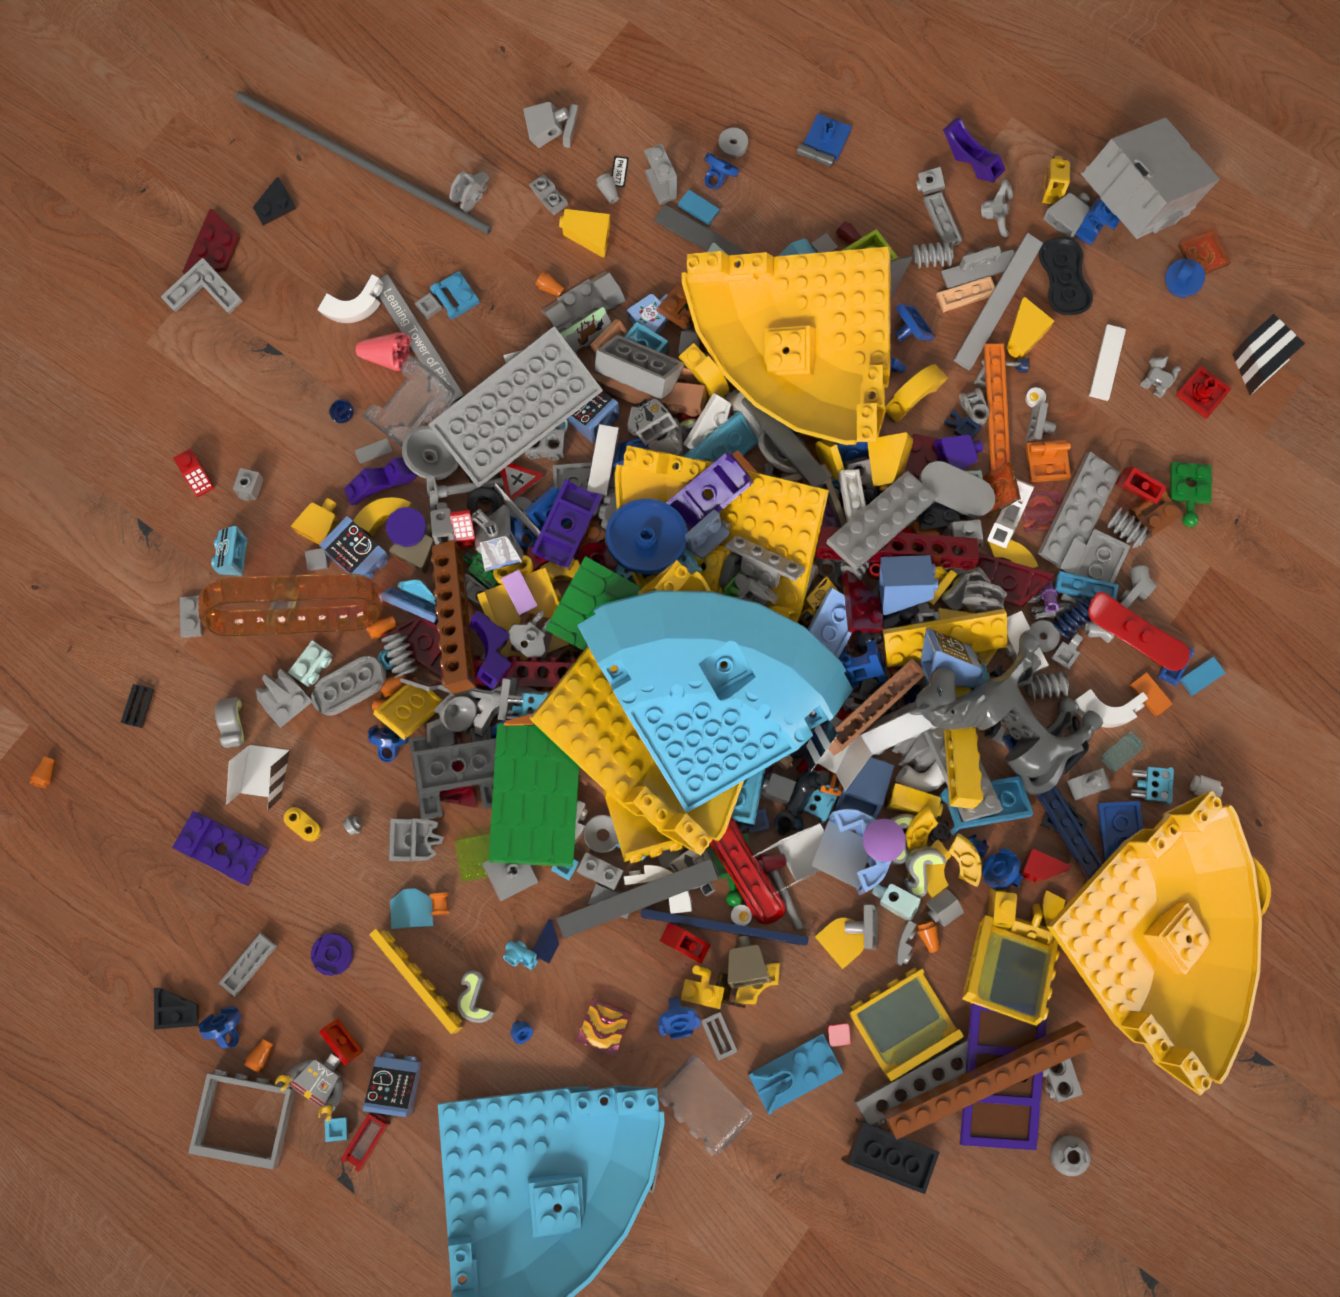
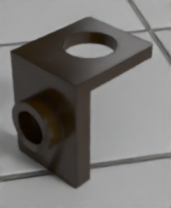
M719 973L718 982L715 986L724 988L721 1003L745 1008L746 1005L729 1001L731 987L728 984V974Z

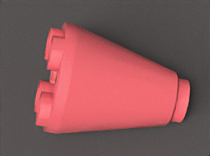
M392 333L364 339L357 343L356 354L364 360L388 369L403 371L412 364V355L410 354L411 337L404 333Z

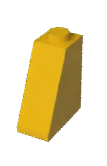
M565 209L564 216H560L559 227L562 228L563 235L598 256L605 258L611 224L610 214Z
M1026 297L1022 299L1018 307L1006 346L1009 354L1015 358L1024 357L1050 330L1054 323L1052 318Z
M895 783L889 789L885 809L916 816L922 809L928 806L936 819L937 816H941L943 804L940 803L941 797Z

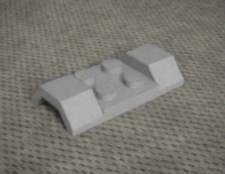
M604 271L591 280L588 279L561 295L555 302L541 309V312L558 329L596 304L603 306L606 313L626 302L611 274Z

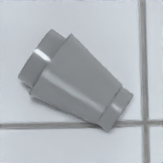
M609 173L598 177L596 180L597 187L609 204L618 201L619 196L614 178Z

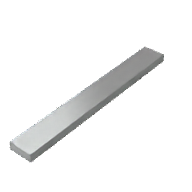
M1029 233L1023 237L953 359L954 362L968 371L974 365L984 344L989 339L1043 244Z

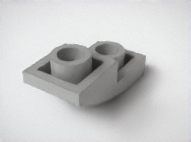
M544 174L529 184L532 191L553 216L568 206L567 200L556 190L555 185Z
M910 920L906 921L897 941L895 964L901 966L903 963L907 964L913 955L910 952L913 947L908 945L906 941L910 942L917 931L914 930L916 924Z

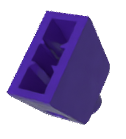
M970 435L945 437L933 441L938 460L961 470L977 462L976 453L983 451L982 442L980 440L972 442Z

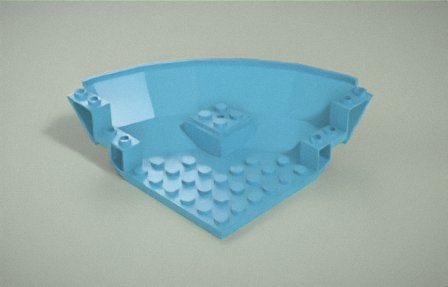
M655 590L603 603L593 609L595 615L577 625L622 708L686 813L798 750L813 736L812 728L834 718L853 690L844 674L846 670L842 662L803 625L760 603L711 591ZM722 661L727 662V666L724 668L720 667ZM616 665L618 668L616 671H611V666ZM812 711H815L813 716H809Z
M612 1085V1087L591 1089L590 1086L561 1087L439 1102L438 1115L452 1297H574L596 1277L627 1237L652 1186L665 1124L664 1112L659 1110L657 1088ZM602 1097L608 1098L606 1104L600 1103ZM555 1204H561L562 1208L560 1211H554L553 1207ZM463 1275L466 1277V1280L464 1282L458 1281V1278Z

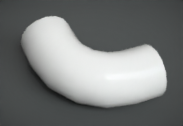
M935 760L924 773L915 771L909 765L904 766L897 774L895 781L898 784L928 793L938 789L945 782V779Z

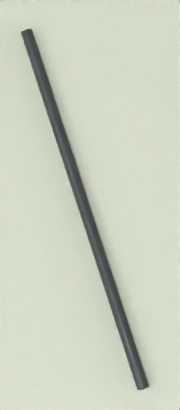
M241 91L236 94V100L477 230L487 235L491 232L492 226Z

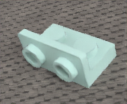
M312 640L288 673L307 687H310L311 684L313 685L317 682L322 669L329 666L333 655Z

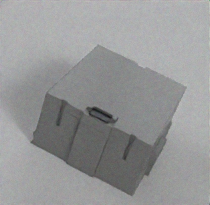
M1166 117L1112 138L1094 161L1086 166V170L1080 173L1101 197L1100 199L1122 221L1136 239L1151 232L1156 234L1159 230L1173 224L1175 225L1180 219L1190 215L1191 210L1196 208L1198 202L1220 180L1198 153L1190 148V144Z

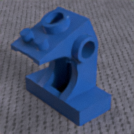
M1098 198L1086 214L1074 237L1092 245L1103 225L1115 230L1120 219Z
M875 640L867 641L868 651L863 656L855 658L848 655L845 645L838 659L846 670L844 674L849 682L877 677L879 683L887 681L885 665Z

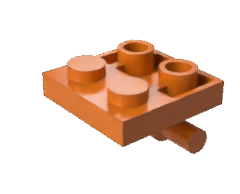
M1059 440L1026 443L1025 448L1030 482L1069 480L1071 478L1067 452L1071 448L1070 442Z

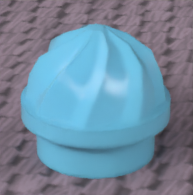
M383 650L377 657V660L384 665L385 670L395 667V665L389 664L393 658H389L386 655L391 650Z

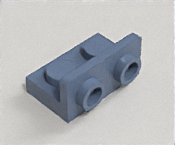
M716 510L711 511L685 534L687 549L700 559L706 557L730 535L729 531L721 525L720 513Z

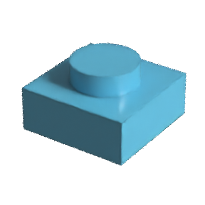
M573 859V867L553 866L551 871L569 881L580 863Z
M348 1117L331 1118L328 1122L325 1119V1142L349 1139Z

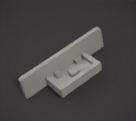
M990 246L977 253L969 252L965 254L959 266L941 271L947 289L1003 273L1014 255V251L1012 249L1002 253L999 246L993 248Z
M736 535L725 545L726 549L742 556L740 572L756 580H762L773 588L779 585L781 575L796 581L805 572L804 566Z

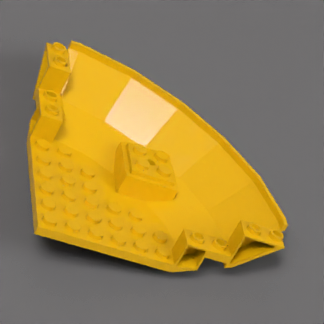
M889 247L776 257L767 252L728 255L722 251L687 254V273H682V285L695 330L720 372L755 407L796 432L836 443L856 445L857 442L878 440L886 410L885 388H888L890 376ZM740 261L741 266L736 268V263ZM785 347H788L790 350L788 354L783 353ZM872 392H875L876 397L874 399H870V394Z
M627 445L623 465L617 464L615 470L616 507L619 509L624 504L639 499H654L666 503L714 462ZM676 463L679 464V468H678V469L675 468V467H676ZM745 470L754 483L718 512L720 513L721 520L731 524L729 529L730 535L726 538L725 543H720L703 559H700L694 553L693 555L699 567H701L702 563L706 564V569L702 570L700 574L707 582L711 591L720 594L724 593L723 588L719 586L726 557L732 553V551L725 548V545L736 535L804 566L805 572L796 581L781 575L780 583L776 588L768 585L769 589L774 591L779 598L775 604L769 601L766 607L798 622L803 609L829 490ZM704 489V496L712 499L714 496L711 489ZM631 572L636 584L642 588L660 574H638Z
M676 560L638 592V595L655 590L711 591V589L698 571L690 574L686 567ZM587 646L529 719L619 804L636 816H644L661 834L702 855L712 839L720 841L725 834L744 781L686 813L622 708L609 681ZM722 661L720 663V667L722 668L727 666L726 661ZM613 665L610 670L616 671L618 667ZM660 811L663 812L662 818L659 816Z
M1213 790L1167 811L1153 829H1141L1125 840L1047 925L1112 1022L1132 1042L1144 1044L1153 1057L1151 1060L1156 1065L1200 1096L1205 1090L1210 1088L1212 1081L1222 1084L1230 1072L1250 1025L1261 963L1262 916L1255 864L1236 811L1232 805L1222 806L1221 799L1216 797Z

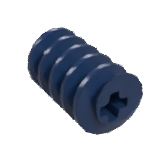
M1082 595L1083 603L1078 600L1075 601L1077 608L1070 605V613L1065 610L1062 611L1064 618L1056 616L1058 623L1051 620L1057 631L1068 639L1071 638L1070 631L1075 634L1078 632L1076 626L1081 629L1084 628L1082 621L1090 623L1088 615L1090 602L1084 595Z

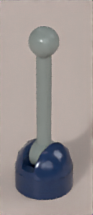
M1020 357L1015 362H1005V366H1015L1018 372L1027 373L1029 357Z

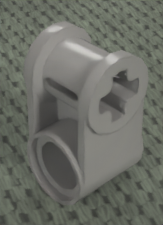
M976 388L973 392L959 394L960 404L967 417L983 427L986 424L990 411L981 389ZM975 414H980L983 418H978Z
M465 574L467 600L482 609L477 594L488 589L479 584L470 575Z

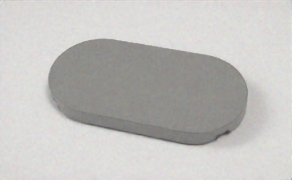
M942 461L929 463L920 473L919 481L937 497L936 502L969 517L983 516L991 511L995 504V493L989 483Z
M362 656L326 675L314 686V692L311 694L313 707L324 715L332 716L361 702L382 688L386 679L385 667L374 657Z

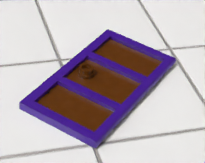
M994 1002L1031 1016L1035 1014L1036 1005ZM971 1003L965 1073L1046 1036L1047 1018L1035 1026ZM1043 1071L963 1108L960 1145L1037 1150Z

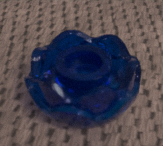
M337 400L331 405L329 414L333 421L346 423L353 417L354 409L349 401Z

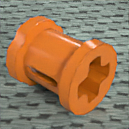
M448 892L429 894V898H432V916L449 914L446 901Z

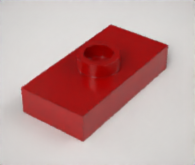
M338 1018L319 1031L344 1066L363 1053L362 1049Z

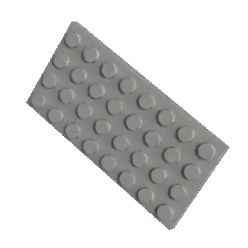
M554 326L428 425L479 488L603 390Z

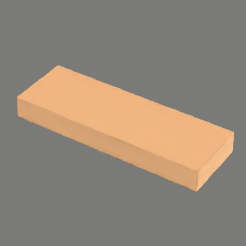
M991 276L938 292L936 297L942 312H946L989 298L995 285Z

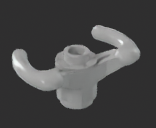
M1007 179L1002 180L1001 188L995 198L982 202L981 205L982 217L995 219L1002 237L1010 235L1005 226V217L1010 211L1009 202H1006L1005 196L1008 200L1013 199V191Z

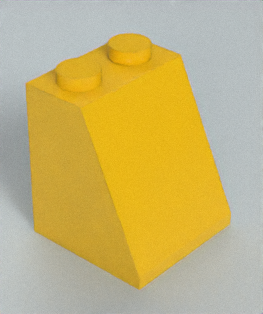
M907 432L878 437L877 441L868 442L873 487L879 491H885L905 472L913 445V438Z

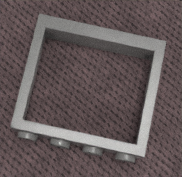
M215 1069V1073H207L188 1153L272 1170L278 1168L296 1090L290 1087L289 1083L285 1091H280L285 1083L280 1081L275 1085L269 1083L270 1079L257 1077L256 1080L248 1079L249 1075L236 1073L235 1076L227 1075L228 1071ZM218 1081L285 1094L271 1157L203 1144Z

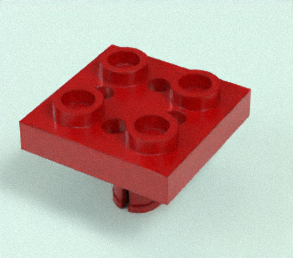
M1200 365L1175 396L1203 418L1207 419L1232 389Z

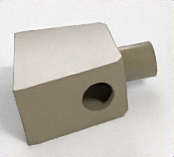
M426 523L427 528L424 538L418 544L411 547H403L394 543L389 550L392 556L423 573L428 568L432 555V546L435 545L434 539L430 537L432 526Z
M750 936L739 937V948L729 951L728 984L734 989L771 983V977L760 946H751Z

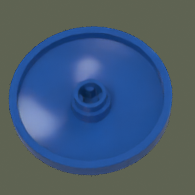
M654 499L634 500L621 506L611 516L606 528V545L615 562L626 570L638 574L660 573L676 560L679 561L687 547L685 534L688 533L687 526L680 513L667 503Z

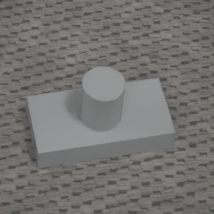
M1041 401L1032 407L1025 443L1040 441L1043 432L1050 435L1055 432L1056 424L1045 420L1048 408L1047 403Z

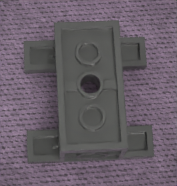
M490 725L483 737L475 734V728H470L471 743L431 749V746L428 744L427 735L408 738L421 820L443 816L439 797L440 791L479 785L483 810L492 808L496 739H491ZM463 765V770L456 772L452 769V766Z

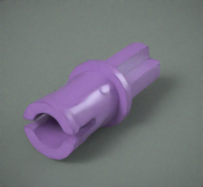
M1051 580L1043 588L1041 597L1045 602L1046 611L1053 613L1056 612V609H1059V605L1056 599L1057 591L1054 589Z

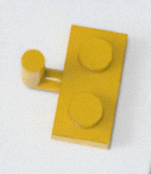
M1036 903L1032 907L1034 913L1032 922L1015 917V924L1010 928L1009 932L1049 946L1053 942L1054 936L1047 927L1040 925L1043 915L1040 904Z
M697 965L694 966L692 971L694 974L702 976L701 982L685 979L680 1000L720 1009L724 988L709 984L711 977L710 969Z

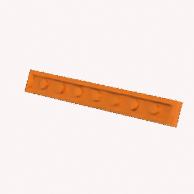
M1004 343L984 344L983 346L986 404L990 411L987 419L990 477L1011 466Z

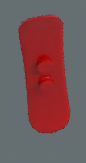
M1098 592L1095 594L1090 602L1088 615L1090 620L1098 627L1168 670H1182L1189 662L1190 651L1188 646L1182 641L1145 621L1107 593Z
M731 817L726 832L720 841L712 839L710 846L732 878L754 918L759 923L765 925L776 922L785 914V902L779 893H776L777 890L763 871L736 822Z

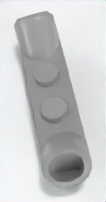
M1146 565L1134 566L1130 570L1132 589L1130 591L1127 589L1119 598L1122 600L1120 604L1126 608L1136 598L1144 601L1158 585L1150 578L1149 568ZM1091 620L1089 624H1085V633L1089 638L1101 637L1105 642L1109 643L1115 637L1098 627Z

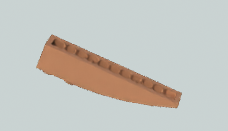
M591 374L602 390L628 402L639 405L644 400L651 401L655 399L652 395L638 391L634 387L620 383L611 377ZM676 382L672 391L666 397L656 399L671 414L686 413L689 416L701 415L704 410L708 394L704 385Z
M911 659L834 727L838 735L828 747L833 756L843 751L925 676L920 666Z

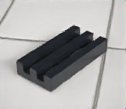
M136 684L132 685L121 723L143 728L154 693L153 688ZM144 692H147L138 722H135Z

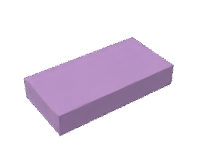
M520 570L501 578L519 615L537 607Z

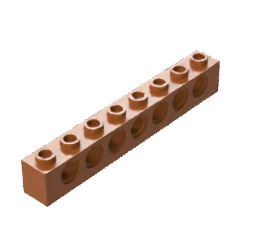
M450 540L432 546L431 561L434 565L432 576L436 587L434 588V595L437 599L435 610L439 619V623H437V629L440 633L438 644L442 652L440 664L444 674L442 676V683L452 694L476 688L463 554L461 547L456 541Z

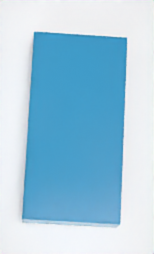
M690 190L686 192L678 203L679 208L707 226L712 223L720 210Z
M1212 657L1182 677L1180 682L1189 694L1193 696L1226 672L1216 659Z

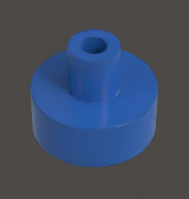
M525 1021L513 1023L510 1035L514 1042L517 1044L527 1042L533 1035V1029L529 1023Z

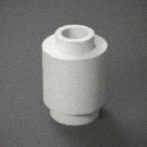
M1195 775L1193 777L1190 791L1194 792L1195 795L1200 796L1213 790L1216 797H1221L1223 787L1220 781L1203 775Z

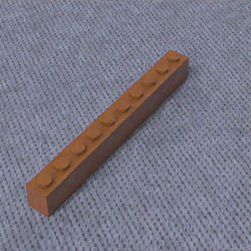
M1076 1021L882 1113L891 1133L896 1139H899L1095 1046L1086 1026Z

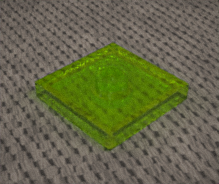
M490 834L455 841L461 882L488 877L482 864L489 859Z

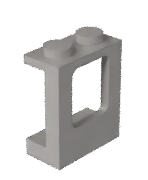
M659 144L644 150L651 166L650 169L645 170V175L659 206L677 199V175L663 145Z

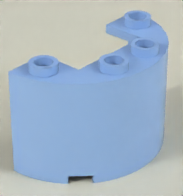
M852 809L834 811L828 817L829 821L837 824L840 833L846 830H855L856 834L862 837L867 826L876 820L872 816ZM870 856L868 857L867 861L870 867L856 872L860 881L858 888H856L859 896L873 889L883 880L891 861L881 862Z

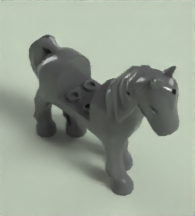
M1024 632L1019 639V652L1015 661L1001 676L989 679L974 687L968 694L957 697L954 671L947 667L938 668L934 671L929 684L916 696L917 707L910 714L923 715L933 726L944 730L967 729L970 727L985 730L999 721L1005 724L1010 730V734L1018 740L1006 755V762L1016 774L1021 776L1023 787L1028 794H1041L1051 790L1058 783L1067 760L1071 756L1084 751L1082 744L1091 739L1095 730L1100 729L1103 725V719L1096 712L1088 710L1083 716L1081 726L1073 734L1061 737L1064 731L1070 728L1072 718L1079 711V706L1074 700L1064 697L1058 703V712L1052 724L1044 728L1039 723L1019 690V687L1028 685L1033 681V672L1041 665V660L1034 654L1040 646L1039 641L1030 633Z

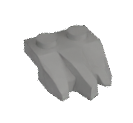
M280 668L277 672V679L264 672L261 679L265 683L266 688H257L256 694L259 703L281 728L312 703V700L294 678Z
M924 733L916 738L911 737L904 740L901 745L893 746L891 750L895 753H902V758L898 765L904 767L913 763L914 770L917 772L925 771L936 760Z
M414 818L390 819L388 861H427L434 857L436 852L431 849V845L442 844L444 837L432 833V829L437 828L438 822Z

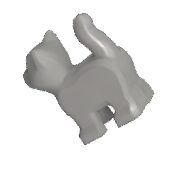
M1168 356L1152 357L1149 361L1151 369L1147 377L1140 384L1145 389H1148L1152 384L1155 385L1157 390L1154 391V395L1159 398L1173 385L1178 372L1181 371L1180 366L1174 367L1171 373L1163 370Z

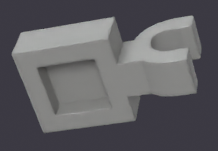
M1076 633L1068 644L1062 642L1051 657V660L1064 669L1069 670L1080 654L1075 649L1083 637Z

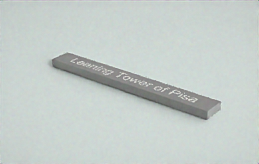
M388 274L381 277L383 289L379 295L380 300L401 333L411 337V349L447 406L453 405L464 397L463 392Z

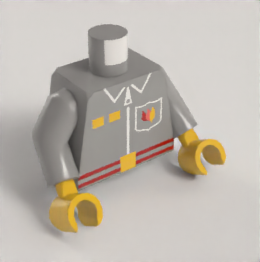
M332 1052L325 1062L319 1058L314 1060L308 1059L295 1065L285 1076H279L276 1079L275 1085L280 1081L284 1082L285 1085L280 1091H285L290 1082V1086L320 1107L318 1118L323 1113L329 1114L326 1117V1122L331 1120L332 1111L335 1110L343 1097V1082L341 1080L343 1075L335 1070L340 1063V1059Z

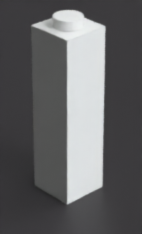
M599 425L587 491L601 494L604 500L609 493L619 438V428Z

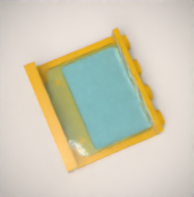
M985 915L978 925L962 1000L1037 1026L1048 1015L1049 1008L1046 1005L1047 1000L1052 995L1050 984L1056 974L1054 963L1058 960L1060 950L1057 949L1058 942L1054 940L1048 946L992 926L993 918Z
M915 967L904 973L906 976L900 981L897 978L886 984L888 987L882 992L880 989L868 995L870 997L868 1001L864 1003L862 1000L850 1006L852 1010L848 1012L888 1081L895 1080L964 1037L960 1029H956L923 975V969L917 970Z

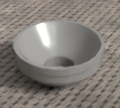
M464 695L451 696L444 702L440 710L442 724L453 732L464 731L473 723L476 717L475 703ZM452 705H457L456 713L449 715V708Z
M598 815L587 822L583 834L585 843L591 850L598 853H607L617 847L619 842L610 816ZM605 829L609 832V838L606 841L598 840L597 833L599 830Z
M1064 1135L1054 1141L1050 1150V1158L1054 1168L1063 1175L1078 1176L1084 1173L1090 1164V1150L1085 1142L1076 1136ZM1072 1150H1076L1079 1154V1160L1074 1164L1070 1163L1067 1158L1068 1153Z

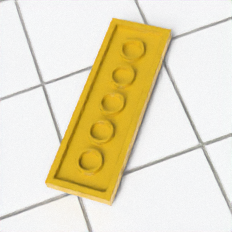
M1005 609L883 630L885 664L887 668L905 665L911 659L916 663L920 662L926 629L935 630L966 643L972 647L974 653L1007 647V613Z
M378 929L370 933L371 938L451 1034L458 1033L463 1028L460 1024L463 1022L456 1012H450L447 1008L449 1003L442 995H436L434 992L436 988L430 980L422 978L420 975L422 973L421 969L415 963L412 964L407 960L409 957L407 952L402 947L399 948L393 943L396 940L389 931L386 932L385 930Z

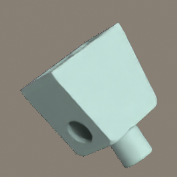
M891 883L888 888L878 884L871 893L881 899L880 904L882 907L906 921H912L920 907V898ZM892 896H896L898 898V900L895 902H892L889 899Z

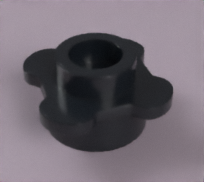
M947 821L938 823L931 830L932 836L930 839L932 842H935L937 839L950 840L951 835L949 834V823Z

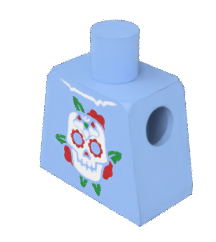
M653 294L648 295L627 310V319L633 324L639 322L659 335L670 321L657 312L658 306L668 294H665L660 300Z

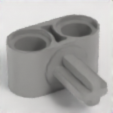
M1104 768L1067 781L1075 801L1111 788Z

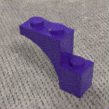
M955 118L943 129L955 160L970 163L977 179L994 182L1005 171L1000 155L981 146L967 131L961 118Z
M403 457L393 458L384 468H364L344 489L350 504L358 505L364 499L377 492L394 486L410 484L418 475L409 469Z
M477 611L472 616L469 624L480 637L485 651V661L479 669L477 678L494 689L507 675L512 664L505 656L498 654L506 646L510 635L504 628L493 623L488 616Z

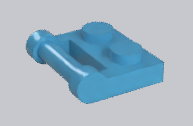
M459 271L441 282L434 283L430 287L432 293L437 295L448 311L447 315L450 319H455L480 304L479 299ZM448 289L459 305L458 307H453L443 290Z

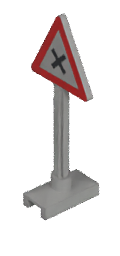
M510 463L500 471L501 478L488 480L480 487L494 488L496 483L499 487H503L505 494L514 501L543 479L544 475ZM434 476L426 477L430 510H436L435 505L438 503V498L472 492L478 488L474 482L453 486H437Z
M412 678L400 679L402 683L427 691L440 689L451 693L441 684V681ZM503 678L501 691L495 690L493 692L473 688L456 694L488 699L494 703H500L498 720L506 721V716H514L512 706H515V703L508 702L507 699L515 700L516 698L507 697L508 695H516L518 678Z

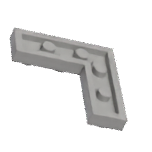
M204 258L199 260L161 296L175 312L203 287L229 314L243 302Z

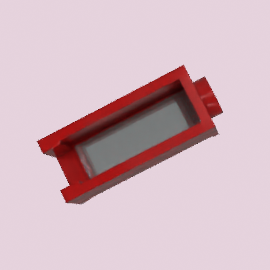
M368 1113L340 1161L343 1163L348 1161L356 1166L354 1170L357 1172L361 1171L390 1125L386 1121L387 1117L381 1113Z

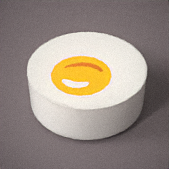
M1037 387L1031 388L1025 396V401L1030 407H1034L1041 401L1045 402L1046 400L1045 392Z
M738 905L733 908L731 919L734 924L745 926L751 921L752 913L747 906Z

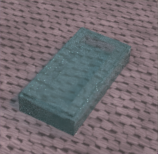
M1130 731L1100 756V759L1114 773L1140 752L1145 745Z

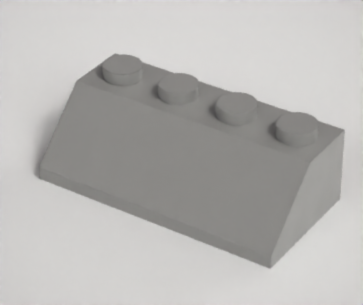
M616 335L597 350L594 371L634 387L638 391L648 393L655 398L663 399L672 391L684 367V362Z

